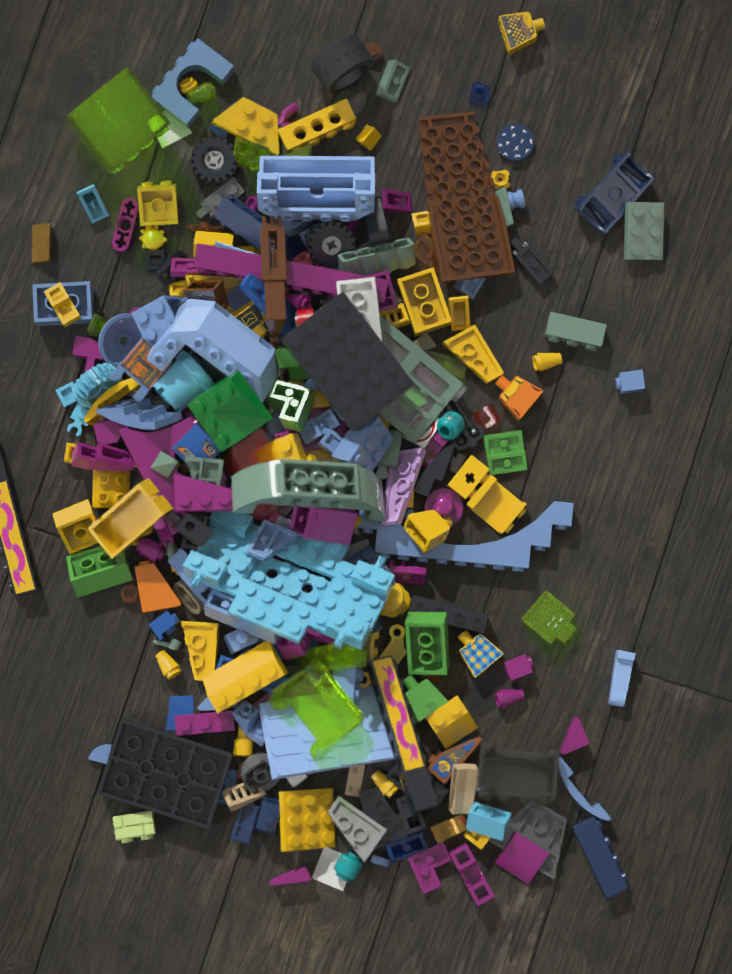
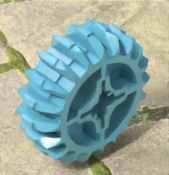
M111 363L98 364L96 367L92 366L90 370H86L84 374H81V377L73 385L72 392L75 400L84 408H91L105 391L123 381L122 376L116 381L110 378V374L116 369Z

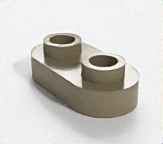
M180 579L173 585L174 593L191 613L199 614L204 610V603L194 594L183 579Z

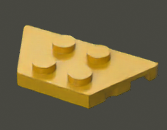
M245 97L221 113L211 123L274 156L279 154L277 114Z

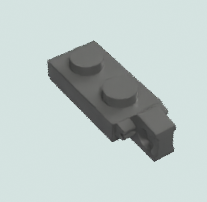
M232 177L201 203L202 208L196 212L197 216L201 221L208 215L211 217L215 216L223 197L234 196L238 199L245 194V190Z

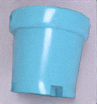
M181 351L176 357V362L153 387L168 405L173 406L175 412H181L188 407L187 404L196 395L215 385V383L194 358L186 351Z

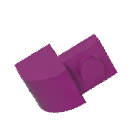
M81 336L75 337L73 356L87 359L85 372L90 370L92 366L96 367L98 365L97 361L105 362L95 340Z

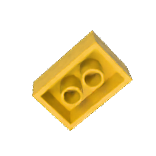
M434 267L397 279V286L415 337L451 325L452 320Z

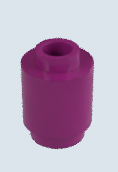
M143 537L135 550L140 556L154 563L161 561L166 553L163 550V545Z

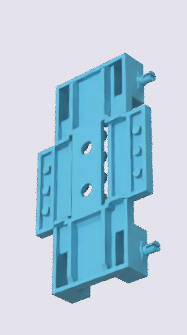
M233 511L212 512L209 518V528L214 531L204 547L199 546L196 551L191 550L183 564L184 575L193 579L191 583L193 588L198 589L202 583L235 597L228 610L229 615L300 644L307 629L310 628L336 639L334 646L338 647V649L342 648L343 643L360 650L363 649L395 586V575L382 569L386 561L385 557L379 556L375 565L359 560L355 566L343 561L350 545L305 539L299 535L294 542L275 554L285 560L329 577L332 580L329 582L324 577H317L304 569L300 570L287 562H281L272 557L264 562L247 555V549L260 526L254 524L253 516L245 513H233ZM279 516L275 524L289 529L291 520ZM270 570H275L278 573L272 579L268 578L266 574ZM308 584L313 587V590L310 593H304L302 587Z

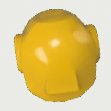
M395 582V586L380 615L393 618L410 609L412 599L400 583Z

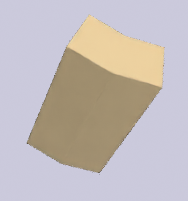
M453 764L448 810L452 814H468L473 806L478 771L476 764Z

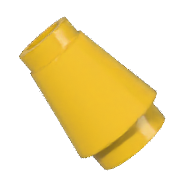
M537 353L532 358L534 369L542 372L562 364L561 354Z
M165 650L155 656L163 676L167 677L168 680L175 678L181 673L180 665Z
M380 770L376 771L371 778L383 796L391 798L399 790V787L385 777L386 774Z

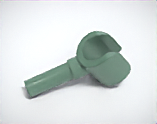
M174 638L171 639L170 643L153 640V644L165 646L175 651L180 648L182 643Z

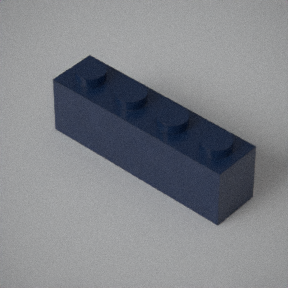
M234 196L223 197L214 217L220 221L221 225L232 229L235 235L246 239L249 245L260 249L262 216ZM285 233V245H286V243H287V241H288V239H289V237H290V236H289L288 234H286V233ZM268 237L269 249H272V247L277 249V237H274L275 245H270V237Z
M589 816L571 825L604 896L608 898L627 889L626 883L629 881L624 871L620 872L617 866L620 862L616 854L612 855L609 849L612 845L608 837H603L601 832L603 826L599 818L595 819L594 816Z

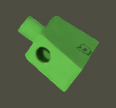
M411 674L402 680L408 689L404 696L409 700L408 709L410 715L415 720V724L448 702L428 679L417 683Z

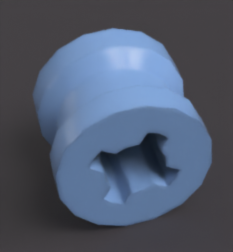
M522 189L514 193L507 192L511 211L517 207L525 208Z

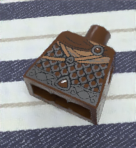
M192 280L183 290L187 299L215 301L225 310L228 307L223 280Z

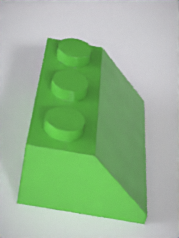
M102 546L66 556L70 581L77 598L133 580L125 550L113 559H111Z

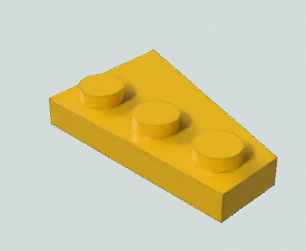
M476 325L467 328L442 343L486 384L504 374Z
M181 621L195 680L203 681L202 677L216 670L219 623Z

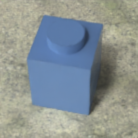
M643 370L621 372L617 375L618 378H615L616 389L620 390V394L639 392L645 389Z

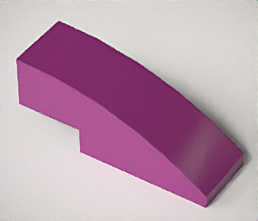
M80 442L72 450V466L96 471H127L134 469V460L129 451L98 443L96 447Z

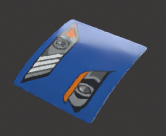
M197 424L172 447L184 461L185 456L214 458L220 452L213 440Z

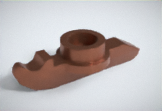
M207 222L186 226L187 229L192 231L216 233L224 231V227L211 226Z

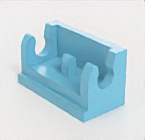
M475 802L468 812L466 830L503 841L506 831L509 830L512 813Z

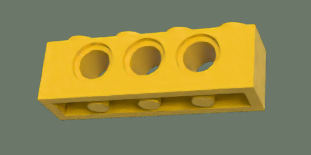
M346 98L278 129V134L287 153L297 154L308 145L310 147L317 145L325 137L330 139L343 129L344 131L352 129L354 124H356V117ZM338 117L340 122L333 124L330 122V119ZM321 125L323 130L316 132L313 130V127ZM300 132L306 134V137L302 140L296 138V135Z

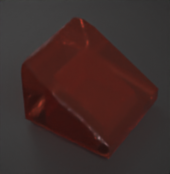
M493 404L487 405L472 414L478 426L481 425L483 430L501 421Z

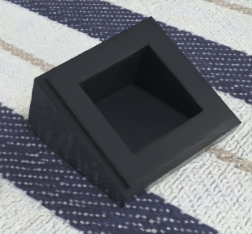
M166 247L153 250L146 248L147 270L159 269L166 260Z

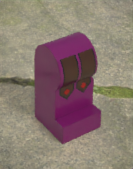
M436 431L424 448L426 453L421 466L425 469L448 442L447 439L443 438Z

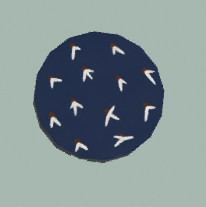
M510 124L500 130L496 139V147L499 154L506 158V160L519 162L526 159L534 147V138L527 127L521 124Z

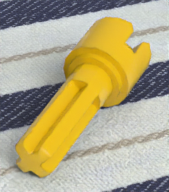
M238 724V738L234 740V756L249 757L253 754V740L246 737Z

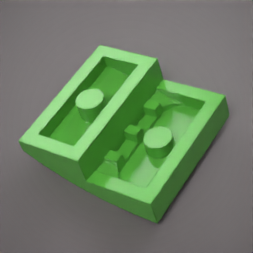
M521 430L483 436L489 475L527 470Z

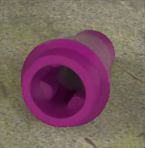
M522 688L504 689L495 693V701L498 708H506L525 699Z

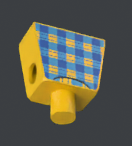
M465 630L458 636L459 640L464 644L459 653L474 678L503 655L501 650L480 633L473 638Z

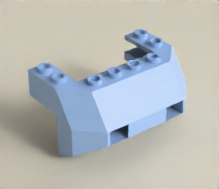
M260 156V170L257 172L258 211L274 216L276 219L277 216H281L283 221L302 220L305 222L312 220L327 222L332 219L349 222L350 220H357L373 213L375 201L374 157Z
M188 299L178 308L173 324L150 349L146 359L162 371L186 344L227 376L239 370L262 403L271 390L274 381L277 380L280 369L275 348L215 301Z

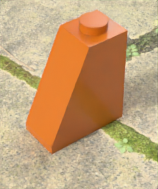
M150 561L139 562V566L135 567L142 612L147 613L182 606L181 601L154 563L151 564Z

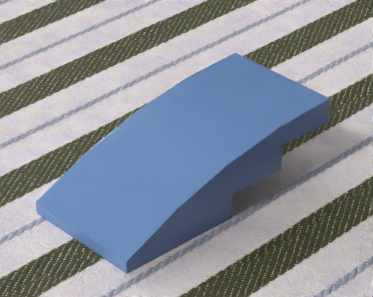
M143 398L141 401L123 399L96 409L98 414L111 421L139 429L156 430L182 420L181 412H167L165 405H151L150 398Z

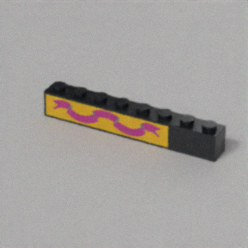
M0 443V554L2 557H5L6 564H4L6 574L10 576V591L15 597H21L41 591L4 449L2 443Z
M392 655L370 660L366 664V668L410 814L432 809L438 805V796L436 791H433L431 785L432 776L430 772H427L425 765L427 763L426 756L420 749L421 740L414 729L415 720L410 715L408 709L409 700L403 693L404 684L397 673L398 664L396 660H393Z

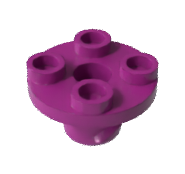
M441 488L433 491L428 496L425 502V511L435 510L442 518L448 516L451 518L453 525L462 515L463 503L456 492Z

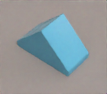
M94 184L76 192L92 224L109 216Z

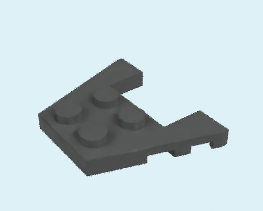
M532 799L510 818L509 830L506 831L503 841L495 838H490L488 841L504 849L512 833L517 831L549 852L539 871L554 879L567 819Z

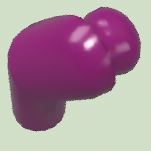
M296 103L290 104L281 111L278 119L279 127L283 128L291 124L288 121L289 117L299 110Z

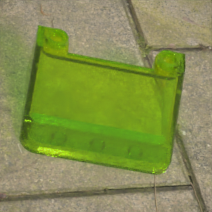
M317 662L310 664L273 689L268 700L269 704L278 711H283L291 706L314 735L317 741L311 745L310 755L315 762L329 753L363 721L362 712L326 667Z

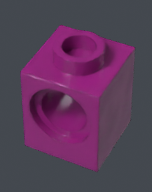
M526 654L503 662L510 681L533 672L531 668L534 667L531 657H527Z

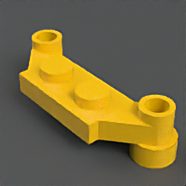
M396 624L390 628L391 642L379 658L392 655L393 660H396L397 664H399L407 651L404 649L403 640L405 629L403 626ZM395 629L401 631L399 636L394 635L393 631ZM364 672L367 682L361 683L360 687H367L371 684L368 672Z

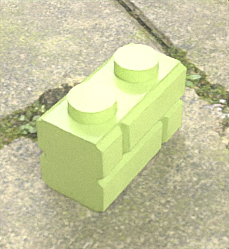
M152 811L113 817L116 840H121V843L133 842L135 837H140L141 840L152 839V835L156 834L154 813Z

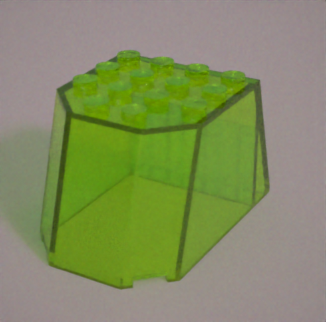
M128 66L62 119L106 173L112 172L113 174L124 167L123 162L132 161L140 154L138 152L139 149H146L153 144L155 136L158 138L170 130L167 126L171 124Z

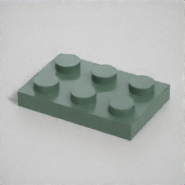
M625 202L624 260H663L664 203Z

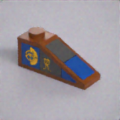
M478 736L444 750L436 756L433 754L428 759V766L426 768L445 784L452 776L453 764H462L482 739Z

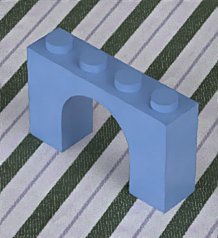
M197 39L195 43L191 42L186 49L187 53L177 59L175 68L165 74L162 84L160 86L157 85L151 93L152 101L188 129L200 113L199 109L179 94L178 85L181 78L190 71L200 70L224 85L235 71L234 65L200 39Z

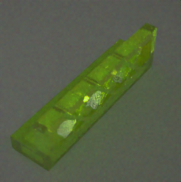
M343 643L342 648L338 649L334 645L310 648L307 650L306 655L291 659L297 661V675L302 677L366 666V647L364 646L360 650Z

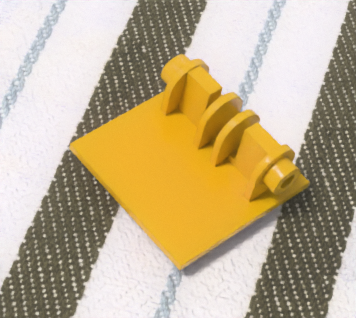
M93 470L92 507L98 509L112 508L130 492V471Z

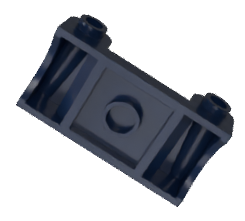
M629 152L622 155L618 153L612 159V169L592 192L585 196H579L574 202L576 204L574 209L600 234H606L625 213V202H635L655 179L639 166Z

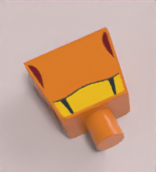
M502 375L495 383L503 390L499 400L518 421L543 393L540 388L519 376H516L510 382Z

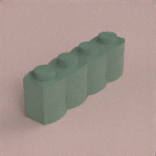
M403 238L374 247H365L357 251L341 253L338 255L339 270L367 276L386 270L391 273L398 268L409 269L416 264L414 243L410 238Z

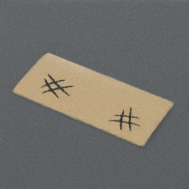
M365 764L350 767L345 795L360 796L359 791L361 790Z

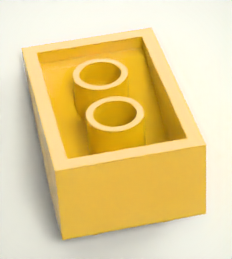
M298 433L278 438L245 453L249 466L278 461L280 459L306 460V454Z

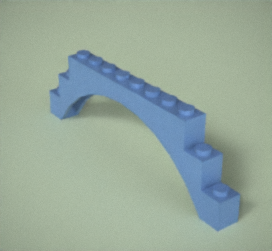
M554 501L534 522L519 532L498 541L478 545L441 543L426 553L421 550L403 526L400 524L385 526L381 521H366L365 510H360L359 517L363 520L358 525V529H362L361 533L373 534V531H377L375 551L382 558L390 559V555L398 556V560L409 561V557L417 558V562H428V559L436 560L437 564H447V561L455 562L456 566H466L467 563H471L476 568H485L486 565H491L495 570H505V567H510L512 571L524 572V569L529 568L531 547H534L536 551H545V548L550 547L552 526H555L556 530H566L567 527H571L573 503Z

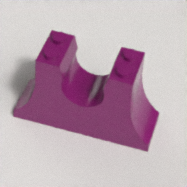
M188 416L173 425L156 431L142 432L131 430L127 427L120 429L119 432L143 479L149 478L160 491L157 494L159 496L163 495L175 510L174 473L182 474L174 467L167 478L152 469L151 466L161 451L174 459L175 451L172 447L195 424L200 427L197 419H192L191 416ZM223 473L221 486L225 487L224 482L227 481V478ZM167 513L163 518L171 534L174 535L178 532L171 528L173 523L166 518Z

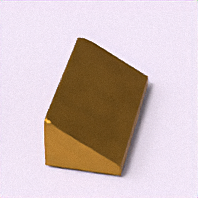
M50 223L32 225V263H51L52 226Z

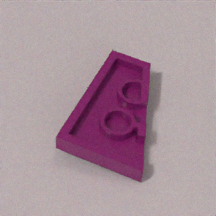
M174 473L175 513L233 511L232 489Z

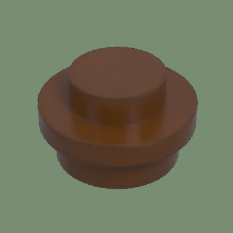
M374 42L365 45L374 61H377L381 57V47Z
M133 584L125 585L121 590V598L126 603H135L140 597L138 587Z

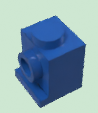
M166 611L151 622L149 626L162 641L164 639L163 634L168 636L175 631V625L180 620L174 612Z

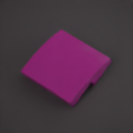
M516 831L495 863L528 884L549 855V852Z

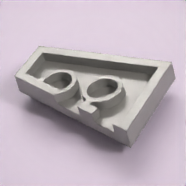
M338 796L327 813L365 863L387 829Z

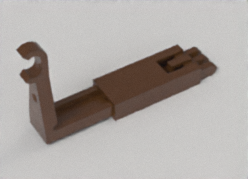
M262 216L260 254L261 279L265 290L266 325L270 334V345L277 349L278 336L286 322L284 285H286L287 281L285 230L282 227L281 216H277V223H274V216H270V223H266V216ZM268 237H270V245H275L274 237H277V249H274V247L269 249Z

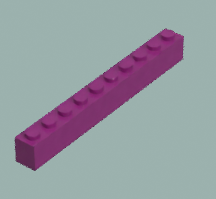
M197 244L194 266L198 267L197 271L209 273L210 269L217 271L216 275L227 277L228 273L236 274L235 278L242 280L246 275L252 273L262 281L261 255ZM286 260V284L293 285L292 289L304 291V288L312 289L311 293L323 295L324 291L331 293L330 297H336L338 295L336 281L371 277ZM375 277L379 306L380 302L384 303L388 280Z

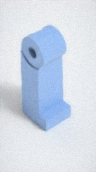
M616 650L609 693V705L624 707L636 653Z

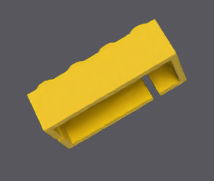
M149 478L134 487L88 528L89 532L111 559L127 549L173 509L163 495L159 496L157 494L160 491Z

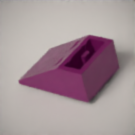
M294 506L289 530L298 533L299 536L305 539L350 545L358 512L351 509Z

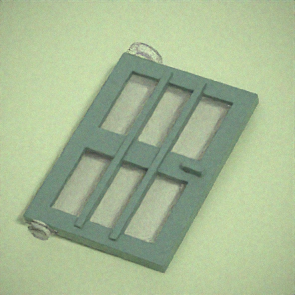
M380 316L382 342L415 385L378 414L413 443H416L451 399L456 402L466 391L467 387Z

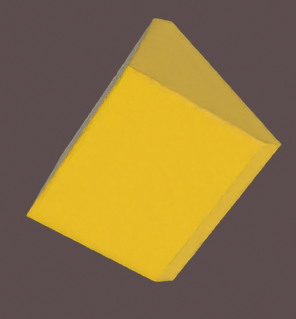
M366 125L355 140L371 151L382 136L374 127Z

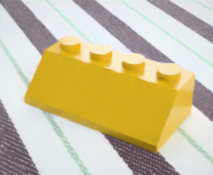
M265 641L202 678L207 696L216 712L219 713L288 674V671L273 644Z

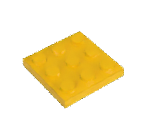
M333 788L279 792L281 851L335 847L334 822L327 813L333 805Z

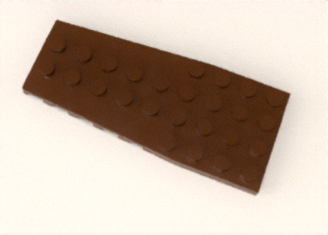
M474 112L420 117L418 120L429 224L441 283L512 275L515 273L505 218L499 197L495 194V183L489 172L490 166L484 155L485 149L480 141V131L474 120Z

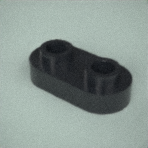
M174 250L169 254L157 270V279L161 283L170 285L175 282L178 277H171L172 258L177 256L179 258H188L185 252ZM165 271L168 272L166 277L163 276Z

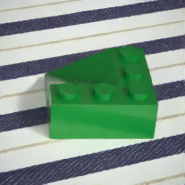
M239 370L196 395L187 404L220 452L236 444L272 419V416Z

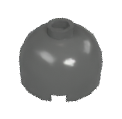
M266 753L252 754L243 762L241 776L243 784L248 790L258 792L257 788H263L266 791L278 783L279 779L272 780L268 755Z

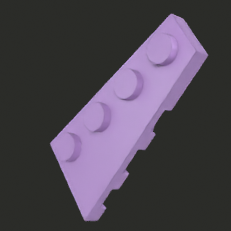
M424 448L400 451L397 468L388 467V479L384 497L385 522L381 521L383 525L388 526L402 523L426 453Z

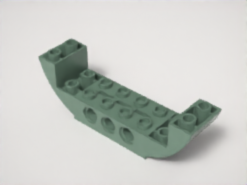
M280 459L247 467L232 476L233 513L252 514L257 504L365 510L366 521L385 522L382 481L374 472L357 466V464Z

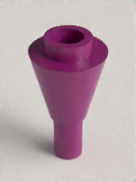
M285 293V300L297 310L310 308L311 300L308 294Z

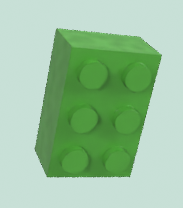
M408 612L405 621L408 674L447 675L450 664L447 612Z

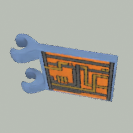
M144 337L139 340L119 366L110 374V378L116 381L125 372L141 386L133 395L136 401H141L146 396L151 387L172 363L170 361L161 371L146 360L153 345Z

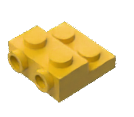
M161 181L160 185H153V182H142V186L137 188L140 226L178 224L176 184H172V181Z

